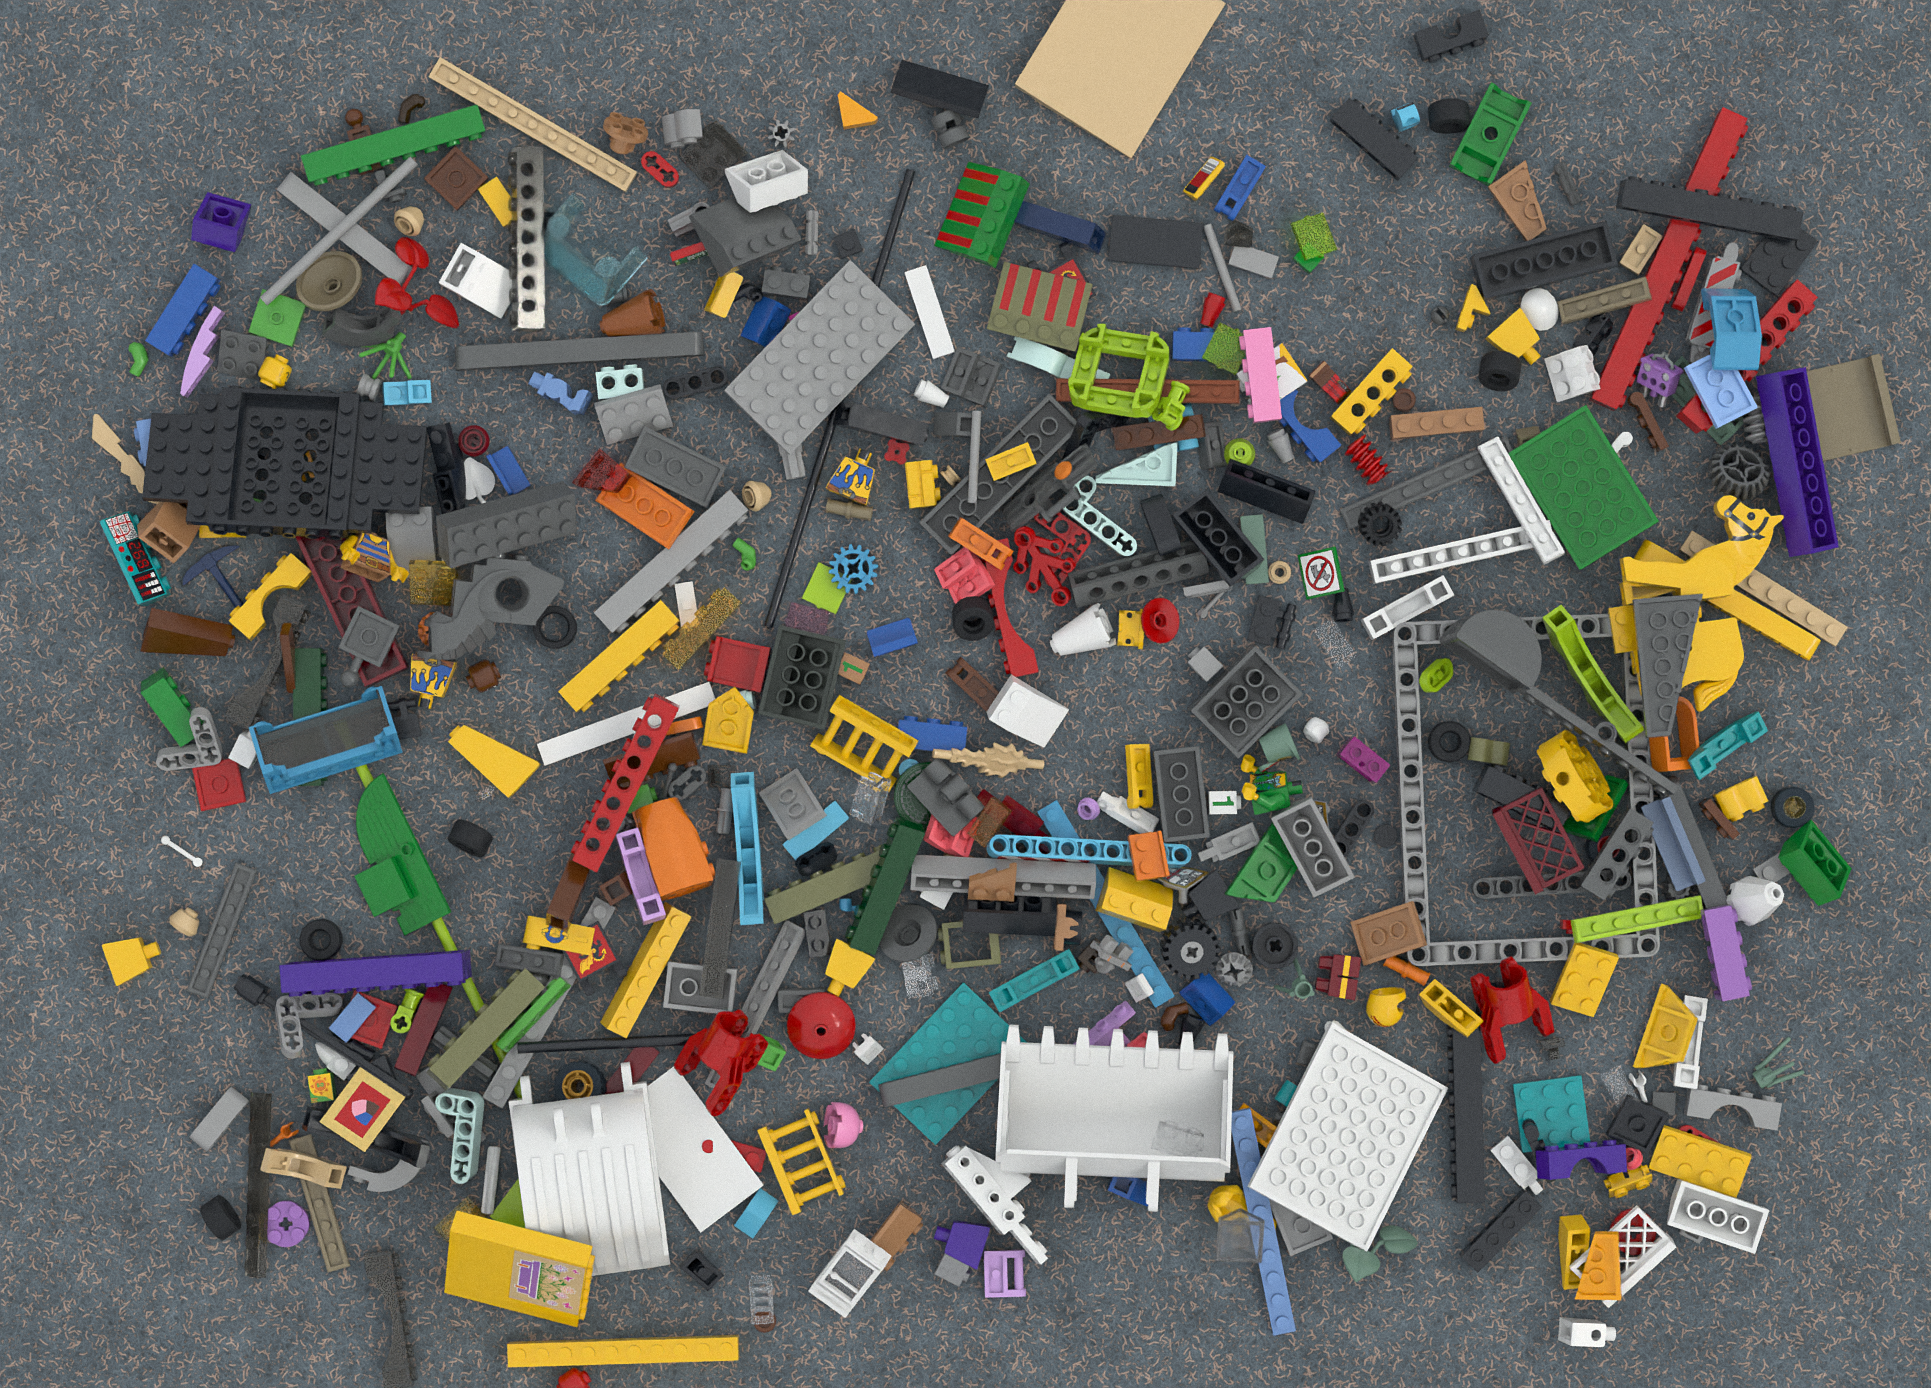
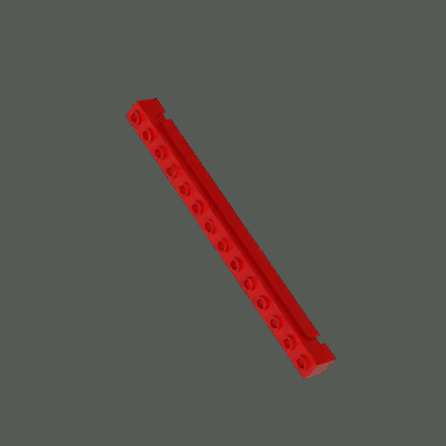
M1724 107L1719 110L1685 185L1687 191L1694 192L1695 189H1703L1709 191L1708 195L1717 196V193L1720 191V188L1717 187L1719 181L1726 178L1730 169L1727 166L1730 158L1734 159L1738 152L1739 146H1736L1739 137L1743 139L1747 132L1748 126L1745 124L1748 118ZM1670 219L1645 274L1652 300L1630 307L1600 374V389L1592 392L1590 401L1612 411L1617 410L1618 407L1622 408L1627 398L1624 395L1627 386L1631 387L1636 378V375L1633 374L1636 366H1641V358L1646 355L1643 353L1646 345L1650 346L1655 336L1652 330L1655 324H1660L1664 316V312L1661 310L1665 303L1669 304L1674 293L1671 291L1674 282H1679L1683 274L1680 268L1683 262H1688L1692 254V250L1689 248L1692 241L1697 242L1701 234L1700 224Z

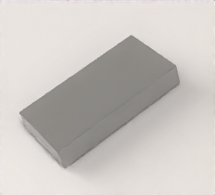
M1236 242L1228 265L1272 279L1279 257Z
M1222 580L1185 587L1183 590L1184 595L1190 599L1231 591L1232 586L1229 587Z

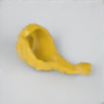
M1221 1185L1212 1191L1207 1206L1215 1222L1218 1224H1228L1240 1219L1250 1225L1245 1196L1238 1185ZM1273 1218L1274 1226H1275V1229H1276L1277 1222H1276V1220Z

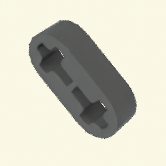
M692 766L669 785L668 793L670 797H677L679 801L687 798L706 781L707 774L705 769L701 766ZM692 770L696 772L700 770L702 772L700 775L702 780L700 782L694 780L692 783H689L687 781L693 776ZM686 783L688 786L683 789L684 795L680 796L678 794L675 796L673 794L675 791L674 785L681 786Z

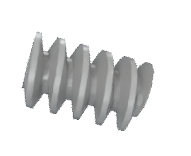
M1760 396L1753 397L1758 408L1747 413L1746 415L1749 416L1743 419V423L1750 424L1744 428V432L1751 433V435L1745 437V441L1752 442V444L1768 443L1764 417L1761 411Z

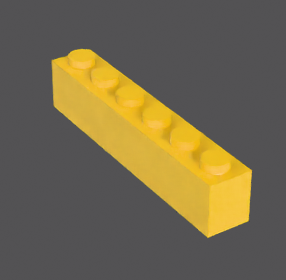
M660 600L558 692L576 712L580 710L586 712L594 704L592 700L597 695L600 697L604 696L611 689L609 685L615 679L619 682L628 674L626 669L632 664L636 667L645 659L643 656L645 652L649 649L653 652L662 644L660 639L666 634L671 636L679 629L677 624L680 620Z
M667 902L663 904L666 914L665 919L653 923L628 969L627 975L621 982L600 1022L608 1030L625 1038L629 1035L691 919V916L685 911Z

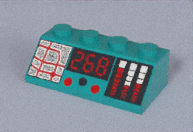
M127 511L99 521L137 604L148 606L170 596L169 589L172 587L166 576L163 577L159 570L162 568L159 558L152 555L150 551L151 546L138 538L137 525L141 521L138 514L134 515L133 512Z

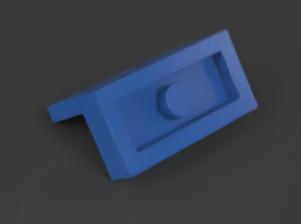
M763 296L760 302H756L741 336L765 348L783 329L791 309Z
M509 446L486 456L509 496L518 494L531 486Z
M910 618L867 631L874 657L918 644Z
M1200 973V978L1191 981L1179 993L1202 1019L1211 1026L1235 1004V1001L1210 973L1206 976Z

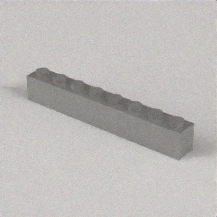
M729 490L683 531L670 549L665 548L600 606L594 612L595 615L613 634L616 631L619 634L630 625L627 622L633 616L638 618L647 610L644 606L649 601L656 602L663 595L662 590L667 585L671 588L681 579L678 576L684 570L689 572L697 565L695 560L700 555L707 556L714 549L712 545L718 539L722 542L732 533L729 530L735 524L740 526L748 519L746 514L749 510Z
M916 855L911 867L910 890L968 893L969 876L985 873L994 868L1000 871L1009 868V864L1014 862L1017 863L1014 895L1094 899L1096 864Z

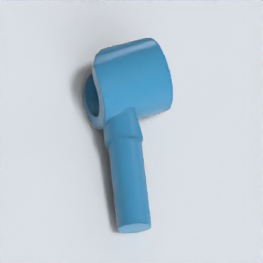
M852 899L839 900V908L842 911H855L856 906H852Z

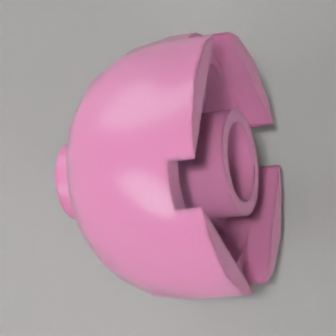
M831 1102L832 1105L827 1106L824 1114V1126L828 1124V1135H824V1141L828 1148L848 1147L856 1141L859 1133H862L863 1121L859 1119L857 1111L849 1104Z

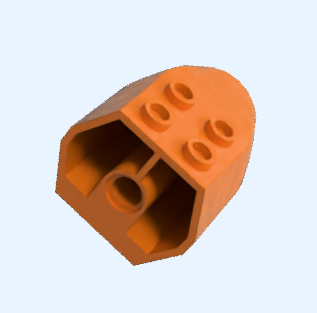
M677 797L660 800L632 812L661 901L693 893L712 885L716 874L713 864H708L706 859L708 857L707 854H709L706 842H701L696 828Z

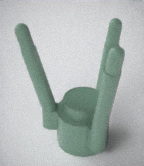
M1295 958L1293 964L1298 973V978L1293 981L1292 988L1288 989L1280 985H1274V988L1289 994L1291 997L1296 995L1301 999H1305L1309 996H1314L1315 993L1312 985L1305 979L1299 962Z
M1787 1037L1760 1064L1755 1066L1756 1071L1752 1075L1761 1089L1765 1087L1768 1089L1775 1084L1805 1073L1801 1070L1776 1078V1075L1794 1066L1795 1063L1793 1061L1774 1071L1769 1066L1765 1068L1791 1040L1790 1037Z

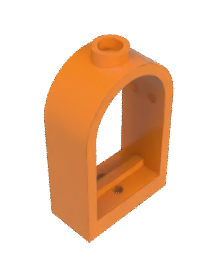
M1679 696L1676 707L1681 757L1670 758L1668 736L1649 738L1652 768L1657 772L1692 769L1688 759L1699 747V736L1695 709L1690 701L1684 697Z

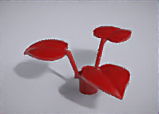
M408 237L400 238L395 244L396 254L405 264L412 265V270L402 287L392 278L382 279L376 289L375 305L386 306L400 311L401 316L407 310L412 312L414 308L427 305L425 308L426 313L433 320L457 329L459 326L457 313L447 298L433 294L429 300L425 299L412 305V297L405 292V289L416 272L417 267L425 269L428 266L429 257L426 250L417 241Z

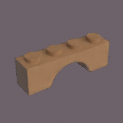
M1482 407L1400 414L1389 417L1391 440L1439 434L1482 432L1485 430Z

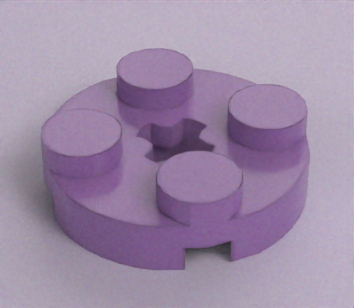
M289 1200L274 1204L267 1210L263 1219V1230L268 1240L281 1247H291L298 1244L304 1239L310 1227V1220L306 1210L298 1205V1203ZM284 1217H288V1221L293 1223L292 1226H289V1230H285L283 1226H280V1222L284 1221Z

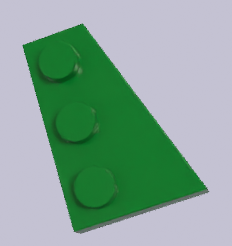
M1606 775L1605 779L1610 789V792L1607 794L1613 800V807L1588 823L1581 820L1577 822L1571 815L1563 825L1566 833L1598 842L1629 785L1626 780Z

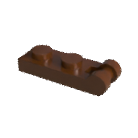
M1640 392L1630 394L1627 398V403L1629 406L1635 407L1639 415L1636 419L1642 429L1645 428L1649 434L1647 441L1652 449L1656 448L1657 452L1669 447L1643 394Z
M960 656L956 661L957 664L952 669L949 668L945 674L987 712L999 692ZM963 670H966L969 674L962 680L958 675Z

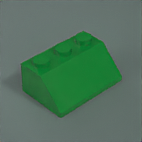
M1812 820L1784 842L1778 856L1782 865L1789 870L1794 879L1799 882L1808 896L1818 906L1841 897L1852 868Z

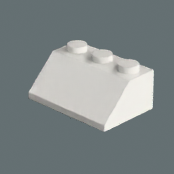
M783 150L725 169V174L737 202L750 213L808 193V169Z

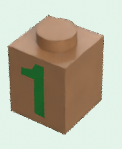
M845 652L842 656L838 675L861 685L870 664Z

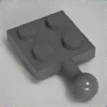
M360 606L357 607L338 647L355 655L350 668L343 671L340 676V681L345 687L351 688L358 683L359 676L357 672L363 660L381 668L401 626Z

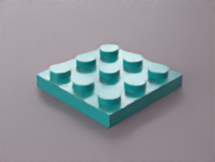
M1581 1075L1512 1084L1522 1153L1532 1152L1522 1128V1122L1528 1118L1534 1120L1540 1133L1538 1140L1543 1139L1546 1146L1559 1145V1148H1562L1567 1143L1583 1145V1142L1590 1141Z

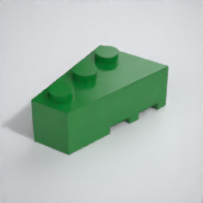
M163 667L141 682V694L178 745L182 747L194 739L189 723L192 711L190 708L191 703L185 694L182 695L180 693L177 683L168 675ZM200 718L201 726H202L203 723H204V720H201V718Z

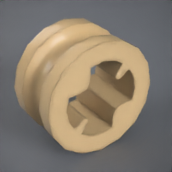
M948 465L946 467L947 470L941 471L940 474L954 488L955 483L962 480Z

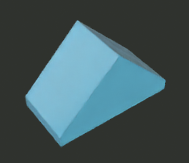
M759 1188L734 1226L751 1238H754L779 1200Z

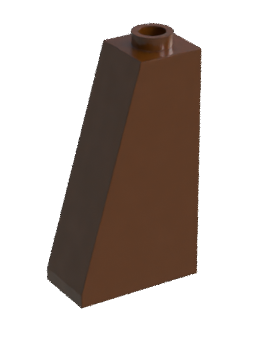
M151 608L140 651L148 653L226 656L228 648L233 649L235 635H232L233 625Z
M573 853L570 855L546 913V925L565 932L569 930L591 873V869L572 861Z

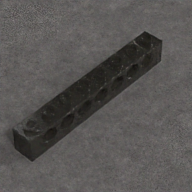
M516 146L508 154V165L511 166V175L508 177V187L511 189L508 209L512 213V220L509 221L508 225L509 234H512V243L509 244V256L512 257V266L509 267V279H512V288L509 290V301L512 302L509 323L512 325L513 331L540 332L545 329L543 147ZM521 166L529 169V176L522 174ZM522 188L528 190L530 194L529 199L521 195ZM522 211H525L529 214V222L524 221L522 219ZM522 234L529 236L530 244H525L522 241ZM522 256L530 260V267L522 264ZM522 279L529 281L530 290L522 286ZM523 302H527L530 305V313L523 310Z

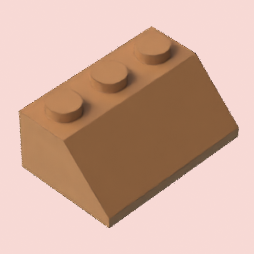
M903 1201L898 1203L870 1240L891 1255L883 1269L886 1272L894 1264L895 1260L892 1258L897 1251L902 1253L908 1246L909 1242L907 1239L911 1233L916 1235L923 1226L921 1223L923 1217Z

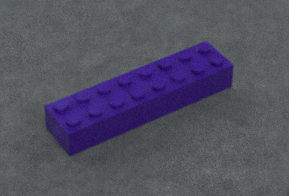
M1806 367L1756 376L1761 411L1766 428L1765 433L1768 439L1769 454L1777 488L1778 503L1780 504L1781 515L1784 516L1782 525L1784 527L1789 557L1838 548L1839 545Z
M470 950L299 961L279 965L281 993H288L289 997L302 996L303 994H308V991H311V995H321L330 992L332 989H334L335 994L347 993L348 991H353V988H356L357 992H365L375 989L376 986H379V990H392L393 988H398V985H402V989H409L421 986L420 983H425V987H436L442 985L443 982H447L448 986L466 983V979L472 977Z

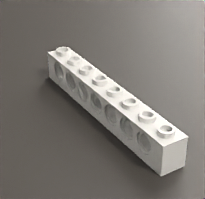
M1521 526L1369 561L1368 564L1372 582L1377 584L1534 547Z

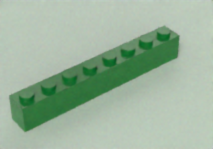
M473 105L301 155V159L309 184L314 183L315 186L328 183L327 179L336 176L337 180L349 177V172L358 170L359 173H364L372 170L371 166L379 163L381 167L394 164L393 159L402 157L404 161L409 157L415 158V153L424 151L425 154L438 151V146L446 144L447 148L459 145V140L468 138L469 141L482 138L481 134L485 133V128L478 105Z

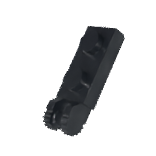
M1528 1118L1522 1122V1128L1536 1158V1151L1545 1150L1546 1145L1543 1139L1538 1140L1540 1135L1538 1127L1534 1120ZM1546 1179V1182H1547V1183H1551V1182L1555 1181L1556 1179H1552V1180Z

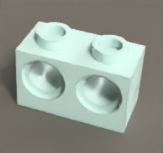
M636 364L625 365L623 370H615L614 367L601 368V372H596L598 400L602 401L645 389L643 369L637 368ZM631 375L638 378V383L634 387L626 386V379ZM606 378H613L615 380V386L612 389L608 390L603 387V382Z

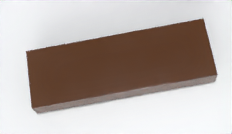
M283 623L280 632L286 689L288 693H293V689H295L292 623Z

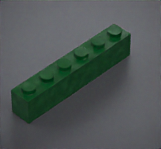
M295 648L293 721L328 710V700L324 699V690L328 688V678L324 676V667H327L328 656L322 648ZM325 725V731H326V734H327V735H328V725ZM319 727L293 735V767L328 757ZM328 776L298 786H324V781H328Z
M896 817L895 822L890 824L887 831V836H889L886 844L883 843L879 850V861L871 869L870 877L872 878L869 885L866 884L863 889L861 905H857L855 908L854 922L848 926L845 933V938H847L850 948L875 955L924 838L925 831L922 825Z

